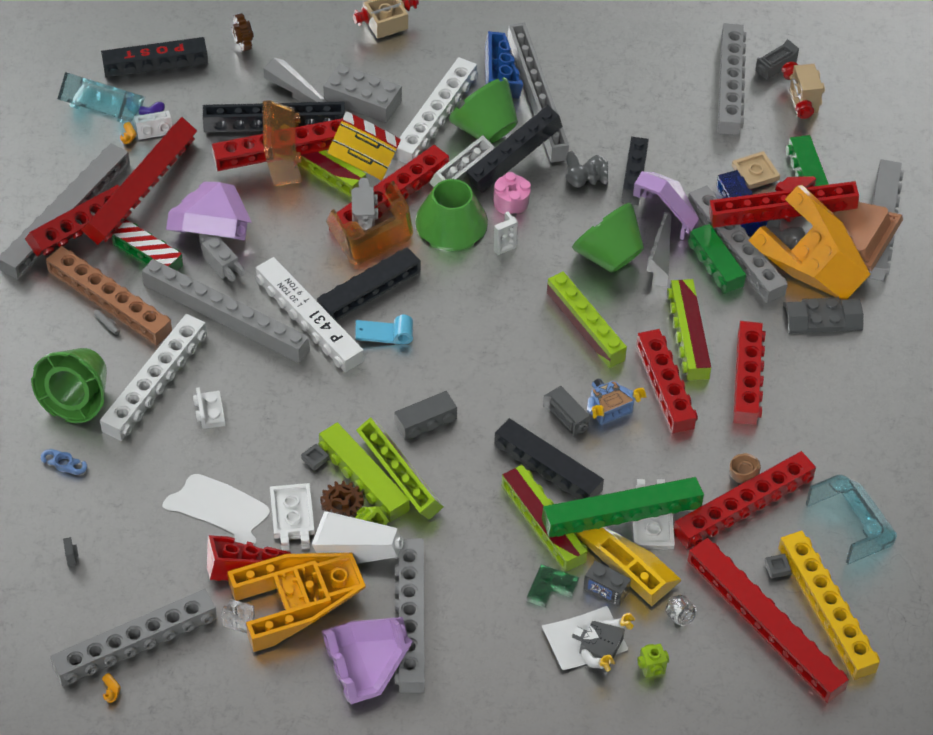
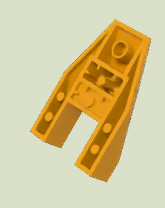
M798 185L785 200L813 225L808 233L792 250L766 226L760 227L748 241L793 278L836 298L839 297L840 300L849 299L871 273L843 222L803 185Z
M353 553L285 554L228 571L229 586L235 601L277 589L285 609L284 611L246 622L247 636L253 652L275 646L314 623L366 588Z

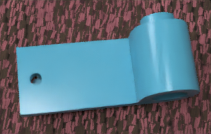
M402 314L395 318L394 323L356 320L355 340L409 344L413 340V319L408 315Z

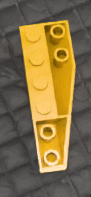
M607 527L576 533L577 537L614 571L630 578V587L650 606L657 603L681 582V579L652 552Z

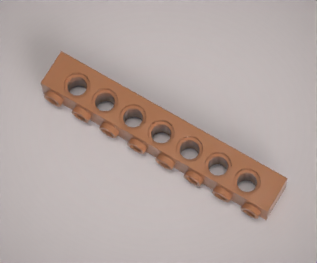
M61 246L46 259L47 268L50 273L156 346L172 332L171 319L167 315L161 314L154 306H149L143 302L139 296L130 293L126 287L118 285L111 277L108 278L99 269L90 266L86 260L80 259L71 250Z

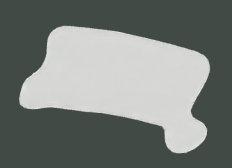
M201 474L189 476L185 486L179 492L169 495L162 505L166 510L181 512L214 524L234 534L235 542L246 544L247 541L256 543V538L252 535L251 531L270 512L268 506L228 484Z

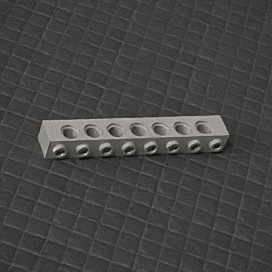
M723 23L718 134L739 135V130L744 125V118H741L744 115V105H741V103H744L745 93H742L745 89V80H742V78H745V68H742V66H745L746 56H743L746 53V44H743V42H746L747 32H744V25Z
M706 185L690 192L688 199L700 222L703 225L710 223L712 226L709 204L710 200L718 198L715 192L711 191ZM731 225L713 228L745 272L746 279L766 304L785 296L787 289L786 279L778 273L776 267L769 262L767 257L748 241L750 237L743 227Z
M404 539L403 548L400 549L398 557H395V559H399V564H395V576H399V581H395V594H399V599H395V612H399V617H403L406 631L413 632L407 633L408 637L413 641L409 647L413 651H407L399 664V672H395V685H399V693H424V540Z
M206 589L200 590L51 655L52 667L62 686L72 684L84 676L93 675L100 669L113 666L118 661L131 658L146 649H152L159 643L170 641L175 636L191 632L200 625L211 623L217 618L216 607Z

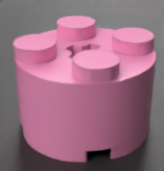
M507 172L504 176L500 177L494 186L493 202L495 209L502 214L506 212L510 214L524 212L529 204L530 182L513 172Z

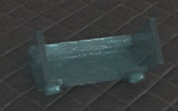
M65 72L57 99L70 103L69 106L80 109L81 106L117 117L118 122L125 124L128 121L132 122L140 106L144 104L145 97Z
M836 475L810 486L806 500L807 507L841 493L864 524L863 533L866 538L851 544L846 559L848 565L894 545L897 537L895 530L860 483L844 475Z

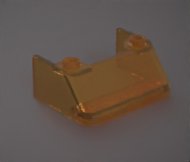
M272 100L263 101V145L273 185L302 182L299 163H302L301 153L297 152L295 131V127H300L299 112L296 113L293 108Z
M394 181L390 182L385 192L391 203L390 211L394 217L365 231L356 222H348L343 225L334 209L331 210L326 220L346 257L354 265H360L409 241L413 235L409 206Z

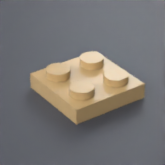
M764 151L732 161L731 166L747 190L780 180V174Z

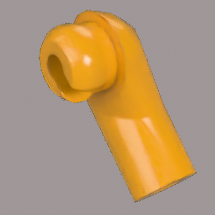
M126 122L123 125L126 132L123 133L124 136H120V140L124 144H130L137 133L132 124Z
M107 673L102 677V681L108 687L106 694L103 693V698L107 702L112 703L118 699L121 686L110 673Z

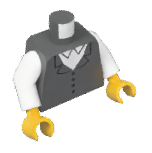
M626 613L619 619L592 621L588 630L576 626L572 638L581 641L579 653L590 668H600L606 672L611 670L610 665L615 664L613 659L624 639L625 629L623 628L626 627L631 630L634 627L631 621H635V618L631 613Z

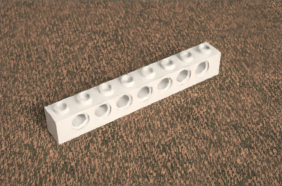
M460 57L457 58L400 136L401 141L393 159L407 164L420 155L424 149L428 148L432 137L437 135L438 129L445 124L446 118L453 112L455 105L461 102L463 94L467 93L471 83L476 81L478 77L476 63Z
M188 314L184 315L100 419L103 433L120 441L131 433L133 426L142 419L147 408H150L155 398L163 393L167 383L174 379L176 372L185 365L186 359L196 351L198 344L205 340L207 331L204 321Z

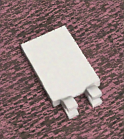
M637 479L636 488L645 487V479ZM657 479V484L665 483V479ZM672 513L655 518L651 517L632 521L634 543L645 549H674Z
M310 483L270 487L274 539L280 538L281 550L290 552L289 540L301 539L302 551H309V535H315Z

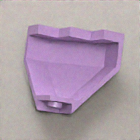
M642 171L634 183L633 196L652 198L654 194H657L681 221L680 239L684 240L687 234L690 235V230L698 228L699 218L679 181L655 172Z
M203 182L196 191L186 196L182 203L169 211L166 230L180 233H200L245 241L247 223L252 222L234 185L221 182Z
M403 617L351 621L322 630L326 650L329 657L333 660L335 673L339 682L341 681L343 684V693L350 704L381 695L413 642L407 635Z

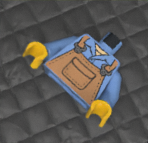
M596 379L592 382L594 389L591 390L590 398L587 401V413L592 415L593 419L597 418L600 425L633 412L634 400L640 402L641 398L647 397L645 389L637 388L633 391L619 385L616 381L604 384L602 379Z

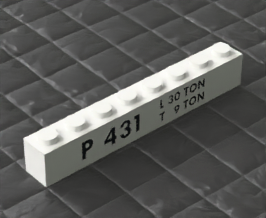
M274 257L255 267L257 283L266 289L270 297H274L277 300L278 305L288 312L292 320H296L299 323L300 328L311 336L315 344L318 343L321 346L325 355H329L338 368L341 367L346 373L364 362V350Z

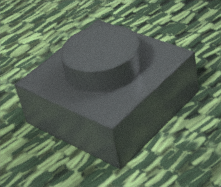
M314 444L301 454V459L315 471L329 460V455L317 444Z
M71 537L63 538L67 565H76L75 557L79 556L77 544H72Z
M785 554L765 558L770 578L791 574V568Z

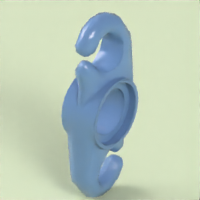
M47 449L41 454L40 459L43 463L47 461L49 465L56 466V469L60 472L80 475L87 469L85 461L81 462V469H75L74 466L79 464L80 460L73 458L68 452ZM47 455L54 456L53 459L48 461L46 460ZM61 459H68L69 463L60 465L59 461Z

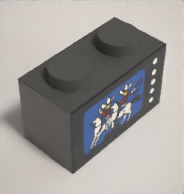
M594 561L585 575L583 589L620 607L629 593L631 579Z

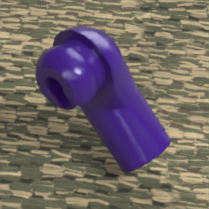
M156 102L150 107L140 106L139 115L162 112L165 109V104L163 102Z

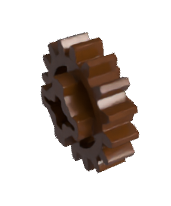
M243 13L233 15L234 24H232L231 30L235 43L239 44L243 51L251 50V41L254 34L250 21L245 19Z
M345 480L342 481V484H338L335 481V486L333 487L327 485V490H323V496L320 497L321 509L326 512L356 517L357 512L364 506L363 492H359V486L353 488V482L346 485Z

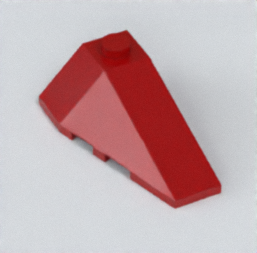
M208 535L207 570L209 578L216 581H228V571L281 555L291 554V552L268 546L264 549L253 546L254 543L248 541L246 544L235 542V538L229 536Z

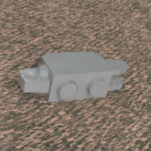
M361 178L358 181L359 187L351 190L352 225L359 227L360 234H371L372 227H375V219H378V208H374V205H378L377 194H374L373 187H370L368 178Z
M199 234L203 256L221 278L227 277L228 280L233 282L236 279L234 272H237L240 277L246 274L244 268L238 262V257L219 236L211 237L207 234Z

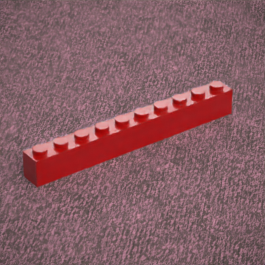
M181 117L81 231L97 245L102 240L106 242L113 235L111 233L112 229L116 231L122 225L120 220L122 218L125 220L132 213L130 211L131 207L135 209L141 203L139 198H145L151 191L148 188L150 186L153 188L159 182L157 177L159 175L163 177L169 170L167 166L171 167L178 160L176 156L180 157L185 152L186 148L184 146H189L195 140L193 136L197 130Z
M706 538L689 550L687 561L826 703H829L846 690L849 679L845 672L839 670L833 664L831 658L824 655L818 649L816 643L810 641L804 635L802 629L795 626L790 621L788 615L781 612L776 607L774 601L771 598H767L762 593L760 587L757 584H753L748 579L746 573L743 570H739L732 559L726 556L716 543Z

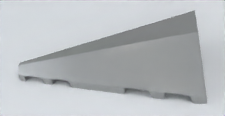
M273 58L263 68L264 78L291 91L293 98L301 102H327L285 60Z
M664 212L660 224L661 227L658 229L651 250V256L648 259L647 271L654 272L653 285L667 287L671 215Z

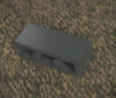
M447 391L394 412V423L405 440L417 437L421 433L434 430L438 426L451 423L457 419V406Z

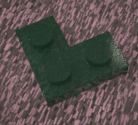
M541 564L526 601L546 608L552 592L572 598L579 583V577Z

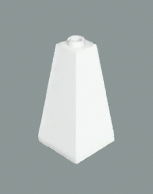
M324 511L312 542L316 553H353L357 564L398 557L399 551L404 545V539L398 528Z

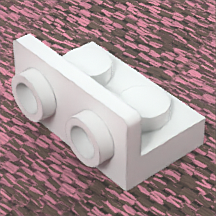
M169 111L134 116L139 140L164 136L172 127Z
M509 212L505 213L504 222L494 225V252L497 256L517 248L518 221Z
M197 387L196 395H193L194 407L198 406L199 408L195 412L197 422H201L202 429L225 426L220 390L200 393V387Z

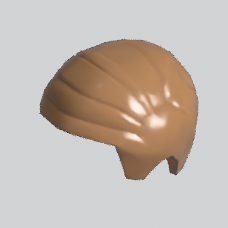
M747 453L734 456L729 465L731 477L739 484L759 475L761 470L760 461L755 456Z

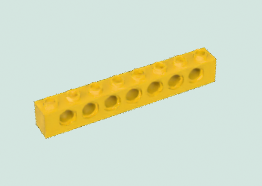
M803 530L781 537L778 546L780 553L786 555L792 574L853 680L876 673L880 658L877 652L872 650L867 635L862 633L858 620L851 614L849 604L841 597L839 587L834 585L831 580L829 570L825 569L821 563V557L814 551L810 538L806 537Z

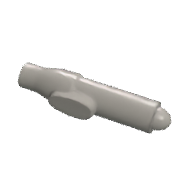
M100 310L94 311V315L109 331L115 335L120 333L112 318H107Z

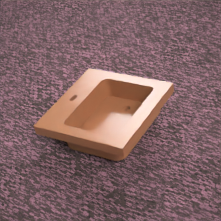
M858 202V209L832 212L843 222L869 271L874 269L903 221L901 214L888 212L886 207Z

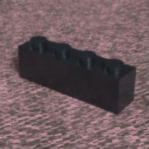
M631 136L621 203L639 205L640 198L633 196L634 183L641 172L645 170L649 142L647 138Z

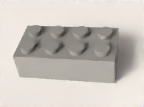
M342 64L337 66L323 86L324 99L327 102L345 101V109L384 123L388 122L402 101V86Z

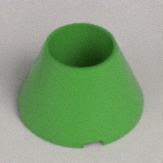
M503 77V81L499 79L491 81L472 93L464 100L465 104L460 109L456 107L449 116V121L476 139L483 135L491 144L503 138L518 124L507 78Z
M447 179L439 182L416 213L415 226L422 240L428 241L430 246L446 251H458L474 246L476 241L484 237L488 227V218L484 208L468 184L457 179Z
M627 203L605 216L598 225L588 229L572 245L573 250L611 273L616 272L632 261L644 250L632 204Z
M88 348L53 352L43 356L35 364L33 377L31 378L32 389L36 399L48 413L54 417L57 415L66 419L65 422L83 423L91 420L99 413L105 398L107 367L98 353Z

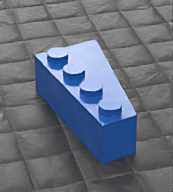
M488 31L485 43V85L496 79L503 81L502 78L505 77L509 81L512 98L520 99L523 82L520 80L519 71L514 64L515 59L511 55V48L506 34Z

